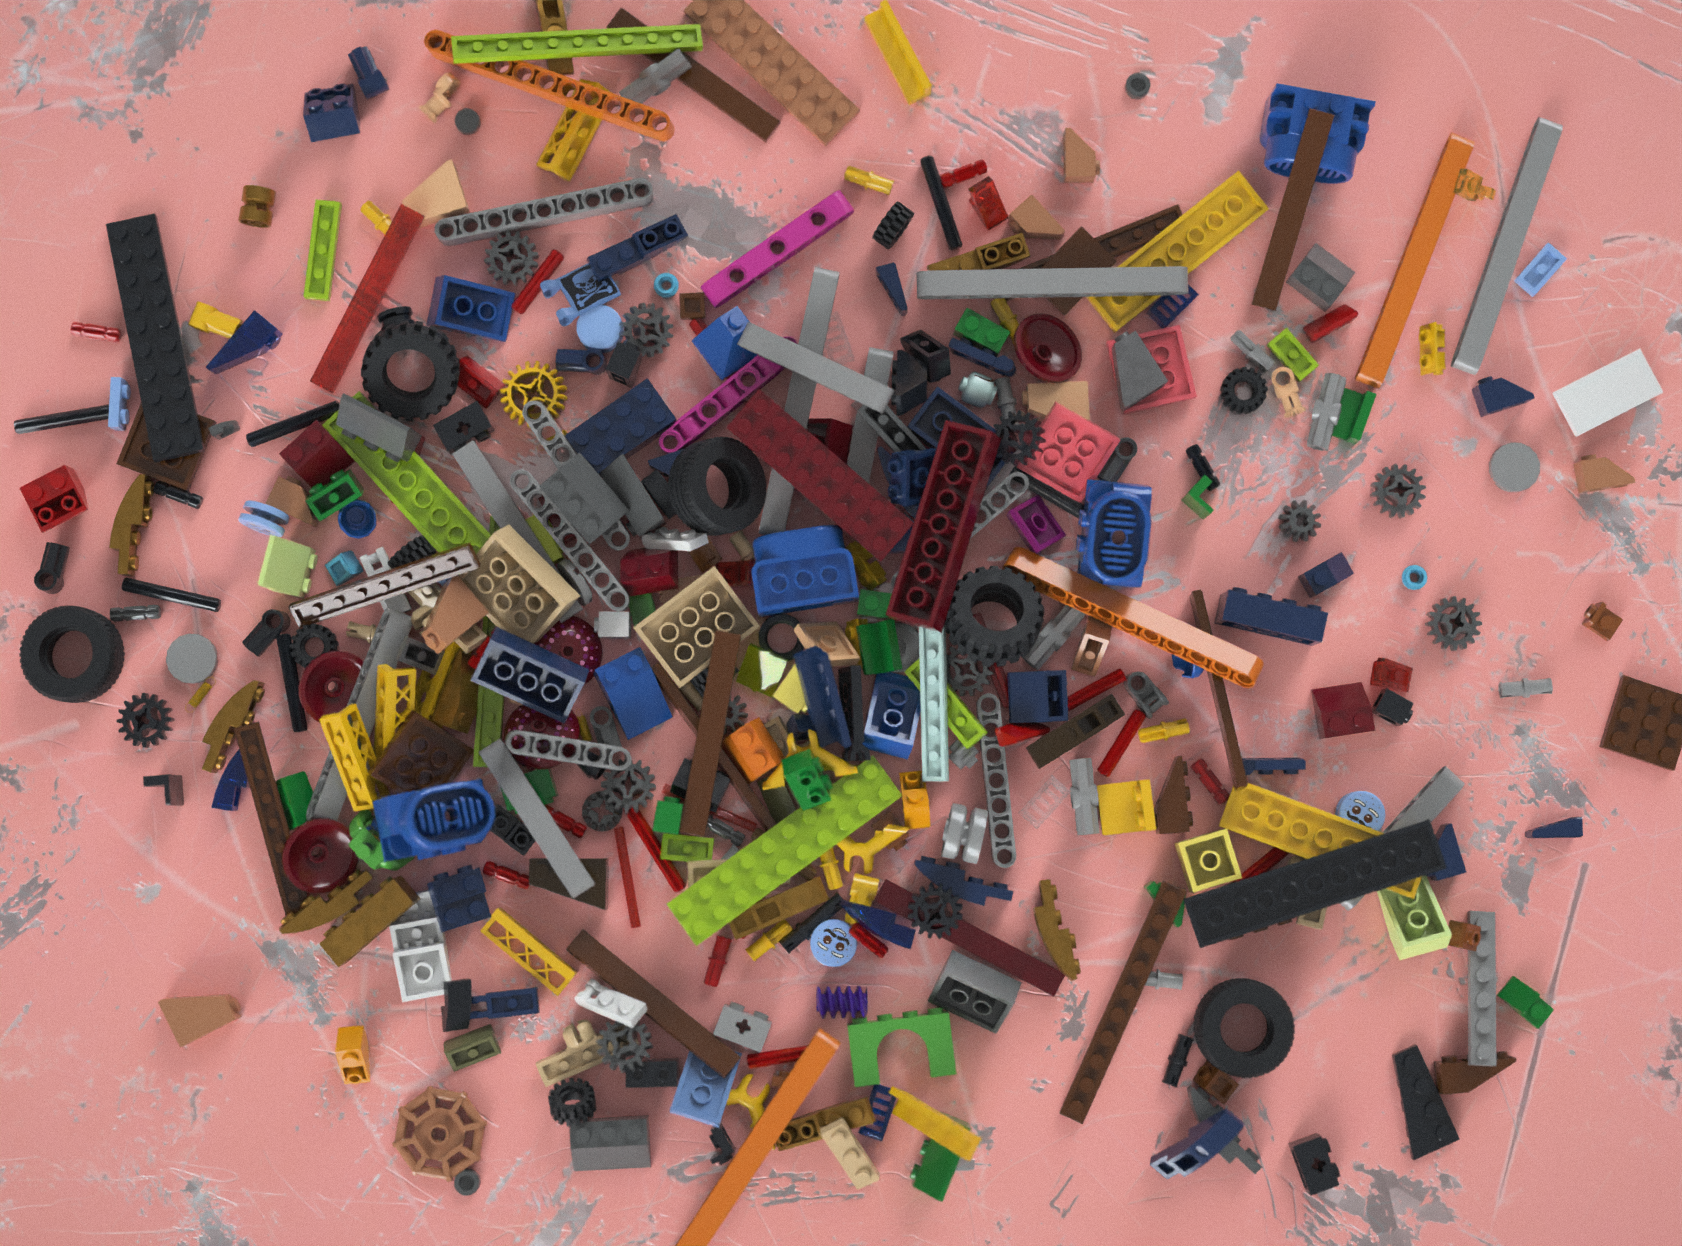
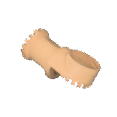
M451 72L444 74L435 86L434 95L425 105L419 106L421 112L425 116L428 114L427 118L436 123L437 117L446 108L452 106L447 99L449 96H452L451 94L455 93L453 90L457 91L456 87L459 88L461 81Z
M1288 367L1275 369L1272 374V384L1277 398L1282 401L1285 410L1284 417L1289 418L1295 416V413L1298 415L1305 412L1306 408L1301 405L1297 393L1299 389L1292 370ZM1287 372L1290 375V382L1287 385H1279L1275 379L1278 373ZM1289 398H1291L1294 408H1292Z

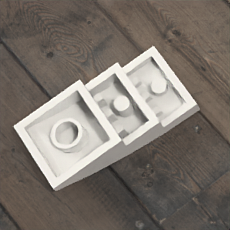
M1638 349L1564 386L1552 394L1575 437L1656 397L1663 393V390L1641 349Z
M429 890L416 892L421 899L389 925L394 949L393 958L402 1002L444 995L443 981L452 980L445 932L440 931Z

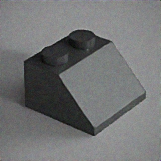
M1315 243L1286 283L1326 312L1356 272Z

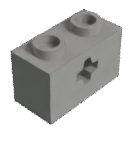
M732 1001L730 1005L724 1004L713 1035L761 1053L772 1021L768 1020L769 1016L759 1011H754V1014L744 1011L745 1006ZM746 1019L748 1020L747 1025L751 1029H745L744 1032L739 1031L740 1026L736 1023Z

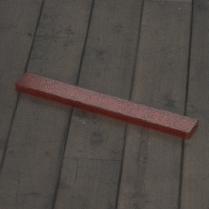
M403 204L400 205L310 382L330 393L335 392L424 220V215Z

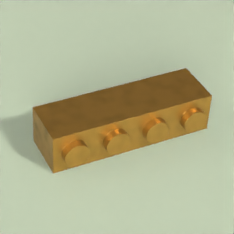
M402 875L394 879L391 876L379 885L381 890L377 894L370 893L360 902L363 905L357 911L355 909L349 911L342 917L344 922L339 927L334 925L323 934L325 939L319 945L338 967L348 963L387 929L389 925L421 899Z

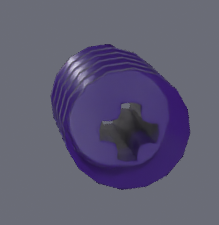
M816 986L817 1012L820 1013L822 1019H825L827 1011L830 1012L832 1019H835L838 1011L842 1019L846 1018L848 1011H850L852 1018H856L858 1011H860L862 1018H866L868 1013L867 988L865 993H863L861 987L857 986L855 993H852L851 987L847 986L845 992L842 993L840 986H837L835 992L832 993L830 987L826 986L825 992L822 994L820 987Z

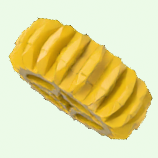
M526 361V369L522 370L518 364L516 365L517 374H514L511 370L508 372L512 379H503V384L508 386V388H500V393L507 396L502 397L500 402L508 404L503 410L505 413L512 412L509 416L512 421L519 417L518 425L520 426L526 421L522 411L516 407L514 401L515 391L524 396L523 405L530 401H539L545 406L548 405V411L556 419L560 417L556 409L564 411L565 406L559 402L567 401L568 397L560 394L566 392L567 387L560 385L564 382L562 376L555 378L558 374L557 369L549 372L550 365L547 363L540 369L539 361H535L534 368H531L530 362ZM538 376L529 385L520 383L525 378ZM545 379L552 383L554 390L553 399L543 393ZM537 390V393L542 397H533L530 400L531 397L526 391L534 393ZM532 405L528 409V414L532 419H538L541 416V412L530 413L537 405Z

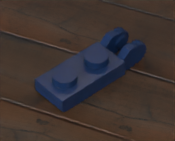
M952 337L948 344L952 354L1002 376L1005 375L1006 377H1012L1016 374L1015 363L1005 355L996 357V353L987 348L977 349L973 347L974 344L964 338L957 340Z
M1300 757L1242 758L1246 775H1250L1254 770H1258V774L1262 775L1273 774V770H1283V774H1299V770H1306V761Z
M538 987L486 993V995L472 996L471 1004L486 1001L487 1011H472L470 1019L485 1017L494 1019L540 1013Z

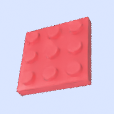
M1180 325L1138 334L1168 382L1159 390L1122 411L1123 415L1196 399L1197 395ZM1113 339L1107 341L1106 346L1117 388L1112 347L1116 341Z
M1055 401L1040 427L1045 429V433L1041 434L1040 437L1044 438L1046 442L1039 444L1043 451H1036L1034 453L1036 460L1029 457L1027 458V465L1019 461L1016 467L1081 503L1086 494L1087 479L1095 480L1119 444L1120 439Z

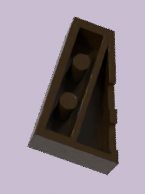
M529 858L530 885L573 899L547 858ZM579 858L595 885L575 897L574 900L607 910L609 858Z

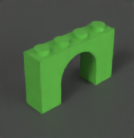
M943 1007L927 1009L928 1013L918 1014L917 1010L902 1012V1017L892 1018V1013L877 1015V1020L867 1021V1017L852 1018V1023H847L855 1087L880 1084L877 1061L878 1046L888 1033L899 1029L913 1031L924 1040L927 1047L931 1078L956 1075L949 1012L943 1011Z

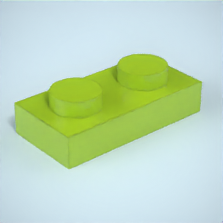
M1288 328L1284 329L1266 345L1285 367L1292 370L1298 383L1319 366Z
M663 833L660 859L682 862L712 860L714 838Z

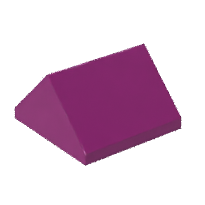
M1036 495L1014 507L1006 515L1029 551L1035 554L1041 553L1066 536L1040 495Z

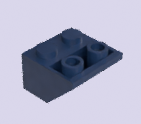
M342 83L332 88H314L309 92H305L303 117L311 142L360 134L361 121L354 84L346 85Z
M1066 670L1007 672L1009 723L1068 721Z

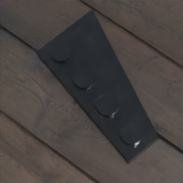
M1414 1044L1392 1054L1397 1085L1401 1095V1107L1406 1122V1133L1410 1143L1411 1159L1416 1160L1460 1140L1418 1046Z

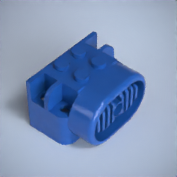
M1276 83L1266 100L1260 131V143L1266 149L1265 167L1275 174L1285 177L1290 176L1309 109L1312 108L1335 114L1315 182L1340 184L1350 181L1354 175L1356 157L1365 144L1366 134L1369 131V115L1375 107L1376 101Z
M1087 479L1084 510H1079L1078 525L1082 527L1081 535L1076 537V550L1079 552L1077 573L1103 585L1141 588L1144 567L1148 559L1151 532L1150 508L1152 488L1150 486ZM1117 530L1123 531V541L1118 544L1113 543L1111 539L1112 534Z
M822 525L763 535L753 540L755 565L752 568V580L759 618L859 601L853 557L845 549L843 530L840 526Z
M482 779L433 786L372 801L384 862L417 856L418 860L464 851L467 845L482 843L491 830L495 819V806L491 796L484 789ZM445 810L450 815L449 822L444 817Z

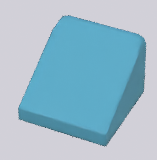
M351 550L340 553L325 564L336 586L342 585L363 572L362 566Z

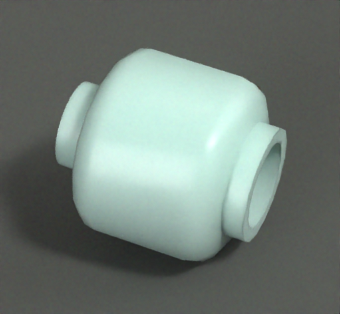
M974 371L968 378L963 376L958 390L962 392L961 399L963 402L983 408L986 404L990 405L992 403L997 387L994 386V380L991 377Z

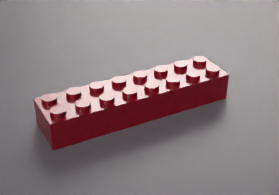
M759 389L726 427L880 562L914 524L762 390Z
M945 421L887 608L886 615L890 618L942 633L1001 439L993 431Z

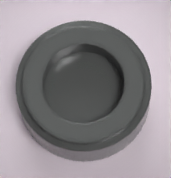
M1142 73L1130 75L1125 84L1127 95L1133 99L1144 98L1150 90V80Z
M465 108L456 114L455 125L462 134L472 135L479 130L481 121L474 110Z
M473 1169L463 1170L454 1179L456 1191L464 1196L474 1194L481 1184L479 1174Z

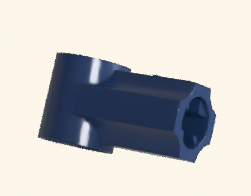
M368 47L353 49L348 54V57L358 76L357 81L365 98L368 100L388 91L389 87L380 69L377 68Z
M557 349L555 360L557 371L584 372L599 375L606 370L607 360L598 349ZM592 357H600L598 366H589V360Z

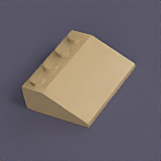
M510 525L494 532L476 554L481 563L480 567L459 576L488 610L489 613L486 616L498 628L533 644H536L581 596Z
M713 566L633 628L677 686L681 688L709 666L716 630L740 634L741 642L757 630L760 625L716 567Z

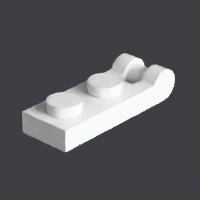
M666 527L656 529L654 533L650 532L642 536V543L647 549L692 551L709 543L707 533H696L695 530L679 532L678 529L668 530Z
M383 546L376 549V552L369 556L365 554L360 557L368 577L391 569L388 565L389 557ZM380 561L383 567L374 570L373 564ZM405 593L380 601L384 611L387 608L401 613L412 610Z
M590 979L585 984V990L580 991L574 998L581 1007L631 1028L636 1025L648 1010L646 1003L602 986L594 979Z

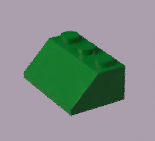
M940 1111L968 1130H972L968 1122ZM929 1138V1141L924 1139L919 1154L923 1156L919 1165L914 1164L909 1178L913 1179L912 1186L943 1202L960 1156Z

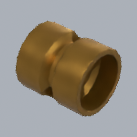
M243 186L241 201L245 204L240 207L238 221L252 227L270 228L273 216L270 208L274 206L276 192L262 186Z

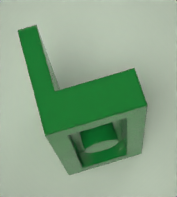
M1344 388L1340 403L1342 404L1337 426H1334L1332 436L1352 444L1359 442L1377 394L1370 391L1361 394Z
M1206 475L1181 499L1203 520L1214 511L1212 507L1199 497L1213 482Z
M894 619L856 626L864 675L888 673L902 669Z
M304 771L278 779L276 785L289 831H292L305 822L310 821L307 820L306 813L313 790Z

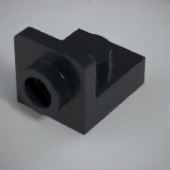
M720 1122L719 1128L712 1126L710 1130L712 1134L709 1135L715 1148L718 1149L720 1147L722 1150L711 1157L712 1165L716 1162L722 1165L733 1158L732 1153L736 1150L727 1131Z

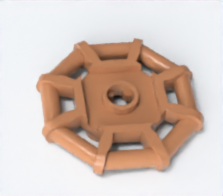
M429 1086L423 1093L405 1106L399 1107L396 1134L392 1145L393 1148L396 1147L411 1169V1174L415 1177L420 1175L444 1179L450 1182L453 1181L456 1175L474 1162H479L482 1158L480 1153L487 1121L483 1120L467 1097L468 1093L437 1089ZM436 1099L455 1103L452 1109L437 1107ZM428 1102L430 1110L418 1117L414 1111ZM460 1107L464 1109L471 1119V1123L465 1125L457 1113ZM408 1120L414 1122V1133L412 1137L405 1138ZM438 1127L445 1130V1140L442 1141L440 1138L434 1139L433 1135L436 1133L434 1128ZM474 1130L471 1148L464 1146L466 1131ZM414 1144L422 1157L418 1161L408 1148V1145ZM460 1151L465 1155L464 1158L453 1166L450 1165L448 1159ZM427 1159L442 1162V1168L424 1165Z

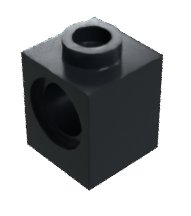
M1386 688L1380 691L1372 706V713L1395 726H1401L1410 720L1413 714L1411 708L1414 703Z

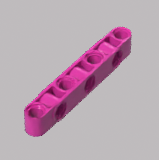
M840 190L832 193L711 277L701 286V290L714 308L721 307L846 220L855 210ZM820 216L824 218L825 223L816 226L812 223V219ZM776 244H780L785 249L781 254H774L771 248ZM734 273L744 275L743 280L738 283L733 282L730 278Z
M783 337L791 342L798 344L796 340L792 337ZM757 355L681 416L660 436L659 445L664 454L676 452L696 442L752 397L759 389H762L778 376L785 368ZM751 375L756 381L752 386L747 387L741 382L743 377ZM708 406H712L717 410L716 415L712 418H707L703 415V410ZM675 438L678 444L674 449L664 447L666 439Z

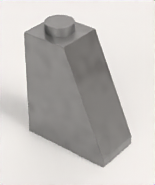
M1127 331L1114 339L1116 343L1112 347L1119 404L1122 411L1159 390L1168 382L1136 331L1131 334Z

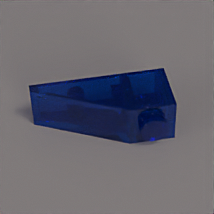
M254 310L209 362L206 368L216 375L263 355L270 349L273 350L278 346L283 333Z

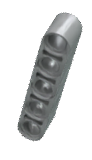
M523 730L510 731L505 738L506 747L511 752L520 755L613 770H624L631 763L630 752L625 748ZM515 735H522L524 738V744L519 749H514L511 746V739ZM541 739H547L550 746L544 753H539L536 749V744ZM567 743H572L575 748L574 754L570 757H564L562 754V747ZM592 747H597L600 751L599 758L595 761H590L587 758V752ZM622 751L625 756L624 762L620 765H615L612 757L615 752Z

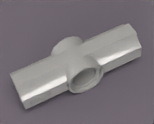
M677 49L661 62L654 63L645 68L639 74L640 77L619 91V94L624 98L643 104L651 96L655 97L671 86V82L689 70L691 65L681 50Z
M1325 373L1319 399H1316L1312 412L1313 422L1307 440V447L1319 451H1328L1334 426H1337L1342 404L1340 403L1346 385V377L1334 373Z
M1065 605L1058 615L1051 619L1040 631L1035 645L1022 658L1038 671L1053 652H1057L1071 636V631L1082 621L1086 614Z
M1091 758L1069 760L1072 783L1070 797L1072 809L1075 810L1077 836L1100 833L1097 814L1099 801L1097 786L1094 784Z

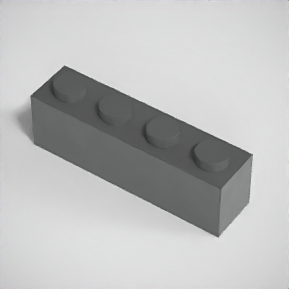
M856 401L851 404L893 452L926 450L925 446L888 405L882 414Z

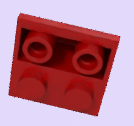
M63 465L19 488L42 533L88 510L85 490L75 470L67 465Z

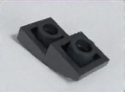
M499 804L495 806V819L490 831L521 855L525 856L534 844L535 839L523 822Z
M471 979L443 981L445 1006H441L443 1032L468 1029L472 1000Z

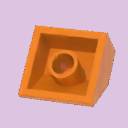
M760 717L748 722L722 741L721 748L748 785L778 766L782 762L781 759L785 758Z

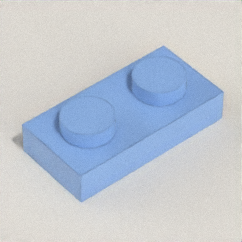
M1548 242L1517 276L1514 282L1533 297L1567 258Z
M111 377L108 427L115 431H125V426L129 423L130 417L129 410L126 408L127 400L131 396V388L128 381L121 377Z

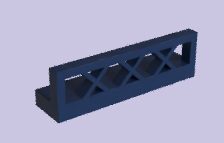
M816 645L793 654L811 725L817 735L819 747L822 748L834 742H838L844 748L851 746L829 655Z

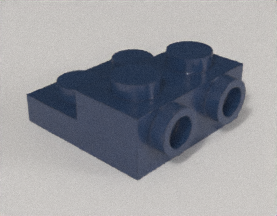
M936 448L921 451L905 450L892 453V460L888 463V470L891 473V485L888 487V496L891 499V503L909 506L921 502Z
M471 864L458 868V874L449 876L448 872L434 875V881L427 883L441 932L491 917L484 894L487 891L480 868L473 869Z

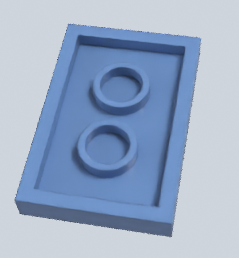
M689 1051L670 1113L719 1128L740 1060L728 1075L723 1078ZM734 1051L740 1057L742 1056V1053Z

